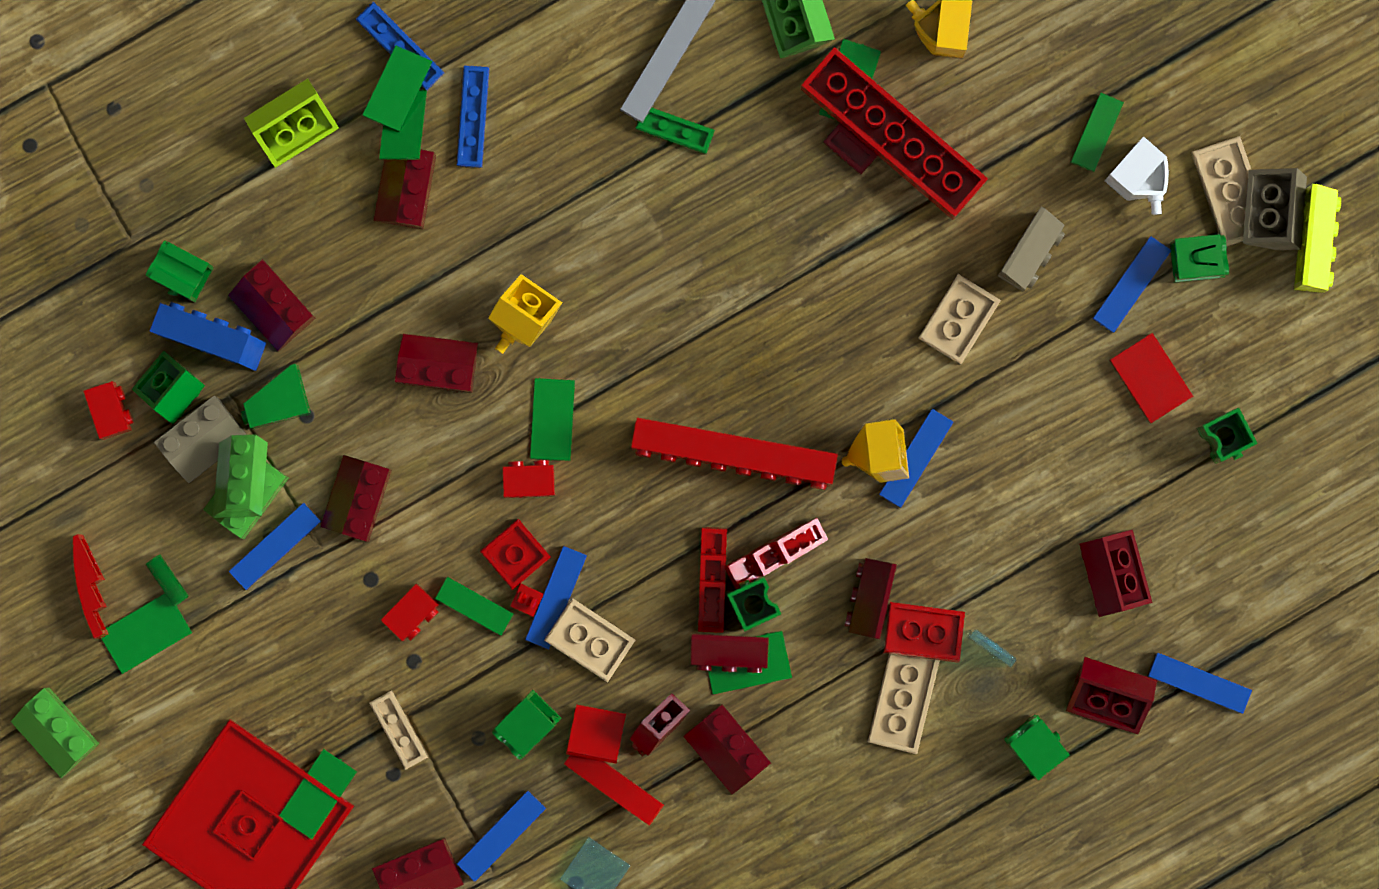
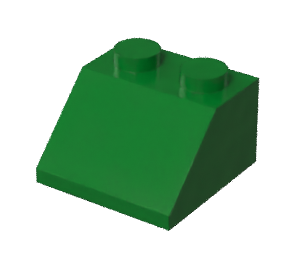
M163 350L132 390L153 410L174 424L183 415L191 402L198 397L205 385Z

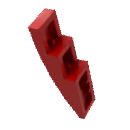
M814 518L754 549L724 568L735 589H740L739 583L747 579L749 582H752L784 564H789L826 542L828 538L818 518Z
M702 527L698 632L723 633L726 574L724 567L726 566L727 528Z
M76 534L73 536V564L77 590L94 639H101L109 635L98 611L107 606L96 584L105 579L84 535Z
M570 755L564 763L568 768L649 826L664 806L663 803L604 761Z

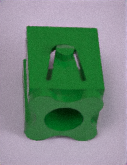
M1225 235L1177 238L1170 242L1174 283L1219 279L1229 275Z
M164 241L154 261L148 268L146 276L168 288L167 294L171 296L179 294L195 303L214 267L172 243Z
M1239 407L1196 428L1199 436L1210 444V457L1215 464L1223 462L1230 457H1233L1235 461L1243 457L1242 451L1258 444ZM1222 427L1229 428L1233 433V442L1228 446L1221 445L1220 439L1216 436L1217 431Z
M765 577L751 584L747 579L739 583L740 589L727 594L744 632L781 615L778 605L771 602L768 598L769 586ZM751 595H757L763 601V609L757 614H751L745 609V600Z
M532 690L492 730V733L510 749L516 758L521 760L555 727L561 717Z
M1036 714L1004 738L1006 744L1035 780H1040L1070 756L1059 742L1060 735L1057 731L1052 733L1044 721Z

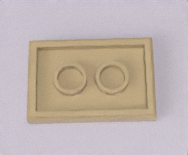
M958 274L918 339L961 365L1001 300Z
M571 598L544 641L608 682L635 642V639Z

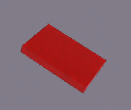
M1153 333L1109 360L1150 424L1194 397Z
M890 602L884 653L959 663L965 612Z

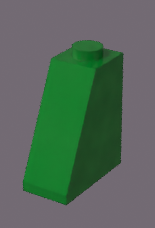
M290 365L244 403L245 410H242L241 414L245 425H249L250 429H257L311 414L299 365Z

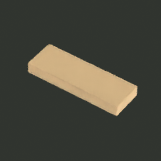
M393 691L369 703L405 770L428 758Z

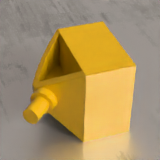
M911 0L906 4V7L913 14L914 27L919 38L933 55L956 58L964 57L967 50L972 0H938L927 10L921 9L915 0Z
M521 274L500 297L488 318L503 332L500 336L502 339L495 349L503 354L510 344L513 345L515 341L530 347L551 323L563 302Z
M895 419L865 424L851 445L848 455L842 458V464L845 467L850 465L857 466L879 483L909 479L904 429Z

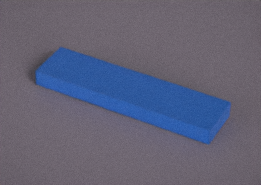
M374 2L356 18V21L390 55L395 46H399L431 60ZM432 62L421 86L428 90L445 73Z
M464 65L457 166L482 168L489 67Z
M1150 236L1095 314L1093 320L1114 333L1172 250Z
M931 409L906 450L909 479L887 482L880 492V496L899 508L902 507L952 426V420Z
M303 503L229 572L245 590H248L321 523L320 519Z
M563 546L525 640L547 649L550 648L551 645L544 641V639L567 606L587 555Z
M1156 653L1148 673V677L1242 714L1252 692L1251 689L1160 653Z
M527 791L457 865L470 878L476 881L532 824L546 807Z

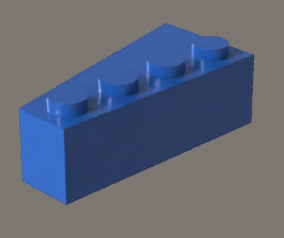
M170 302L169 306L160 303L150 332L180 344L194 347L210 355L214 354L232 363H238L251 370H257L267 343L251 336V330L238 325L236 330L229 328V322L219 318H214L212 322L206 319V314L196 310H192L191 314L184 312V306Z

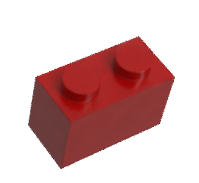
M111 381L83 391L99 439L105 440L132 431L130 424L134 422L130 410H125L122 400L126 398L121 385L117 386L115 382Z
M549 460L533 461L534 466H524L523 461L508 462V467H503L504 498L555 496L554 465H549Z
M415 584L381 621L401 641H405L407 638L412 641L421 631L418 627L425 620L429 623L439 613L436 610L439 604L419 584Z

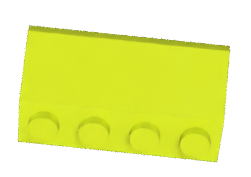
M1311 184L1306 188L1301 250L1297 252L1294 290L1324 293L1333 285L1334 272H1330L1331 262H1335L1336 247H1333V238L1337 237L1339 223L1335 222L1336 212H1339L1341 208V197H1338V190L1318 184Z

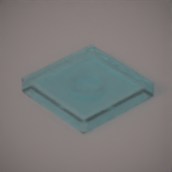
M970 630L966 638L1005 666L1012 667L1015 663L1016 658L978 630Z
M588 837L560 880L573 889H615L631 865Z

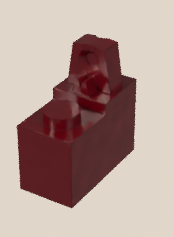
M671 693L640 723L630 737V740L633 742L632 747L642 757L644 755L649 756L681 724L690 709Z

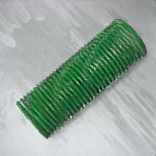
M160 554L145 565L164 590L172 605L176 606L189 597V595Z

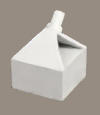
M1143 137L1106 178L1105 182L1127 201L1148 198V202H1151V215L1162 214L1161 201H1163V195L1166 193L1168 185L1167 156Z

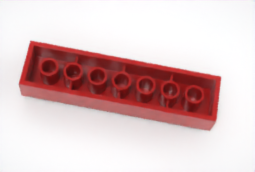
M835 47L801 85V90L841 123L952 220L955 219L988 180L985 175Z
M636 418L631 449L636 451V456L651 458V454L661 455V460L676 463V458L686 460V465L701 467V463L711 464V469L726 472V467L736 469L735 474L751 476V472L760 473V478L775 481L777 476L786 478L785 483L800 485L801 481L810 482L811 488L825 490L826 486L833 484L838 456L835 453L643 418Z

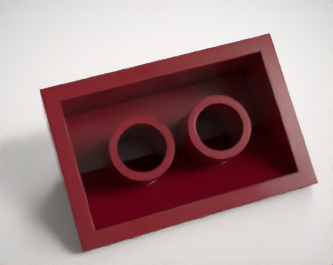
M421 150L420 160L384 159L373 221L424 229L436 160L435 152Z
M263 259L246 273L228 294L232 301L278 352L316 319Z
M403 334L398 354L395 382L402 385L472 393L478 343Z
M343 455L320 527L369 542L392 470Z
M1133 529L1079 543L1099 617L1153 603Z
M865 558L864 563L859 562L856 577H859L860 581L858 588L853 587L850 602H854L852 612H847L844 626L849 627L848 633L880 639L897 564Z
M692 634L691 665H696V670L711 671L712 666H722V671L737 672V667H747V672L762 673V668H768L769 638Z
M1084 657L1077 673L1066 711L1139 734L1154 701L1157 680Z
M723 704L718 706L683 736L732 795L771 764L769 759Z
M445 838L372 868L380 889H455L464 885Z

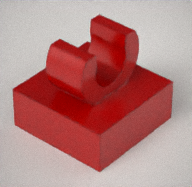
M520 584L511 607L534 617L544 594L524 584Z

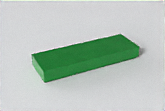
M1103 93L1099 94L1071 163L1089 171H1095L1124 102Z
M651 108L643 123L638 121L635 128L638 131L703 154H707L715 132L714 129L655 108Z
M449 577L446 578L435 598L501 636L514 613Z

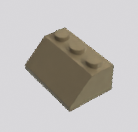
M1298 168L1249 170L1243 235L1244 244L1273 250H1301L1307 176Z
M1041 206L1004 264L998 277L1022 292L1027 287L1032 289L1039 277L1035 274L1040 266L1045 267L1050 260L1052 254L1048 252L1053 244L1058 246L1065 235L1062 232L1065 225Z
M213 396L154 443L169 463L190 483L218 461L219 442L232 435L247 434L221 400Z

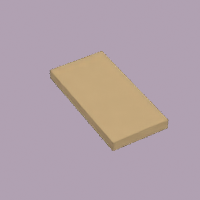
M1238 136L1191 152L1218 233L1225 235L1227 246L1243 241L1249 170H1251L1241 137Z
M896 654L888 655L867 742L917 754L940 660Z

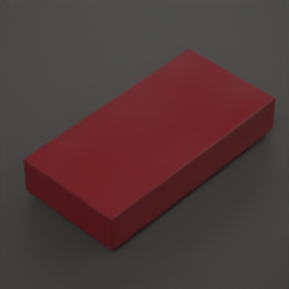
M841 123L823 141L828 148L860 175L864 173L878 156Z

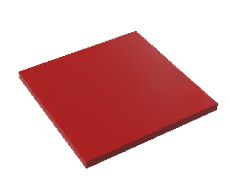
M229 719L142 845L204 889H297L350 814L354 805L343 797L339 798L329 788L307 774L306 771ZM304 778L337 800V803L313 839L304 835L279 816Z

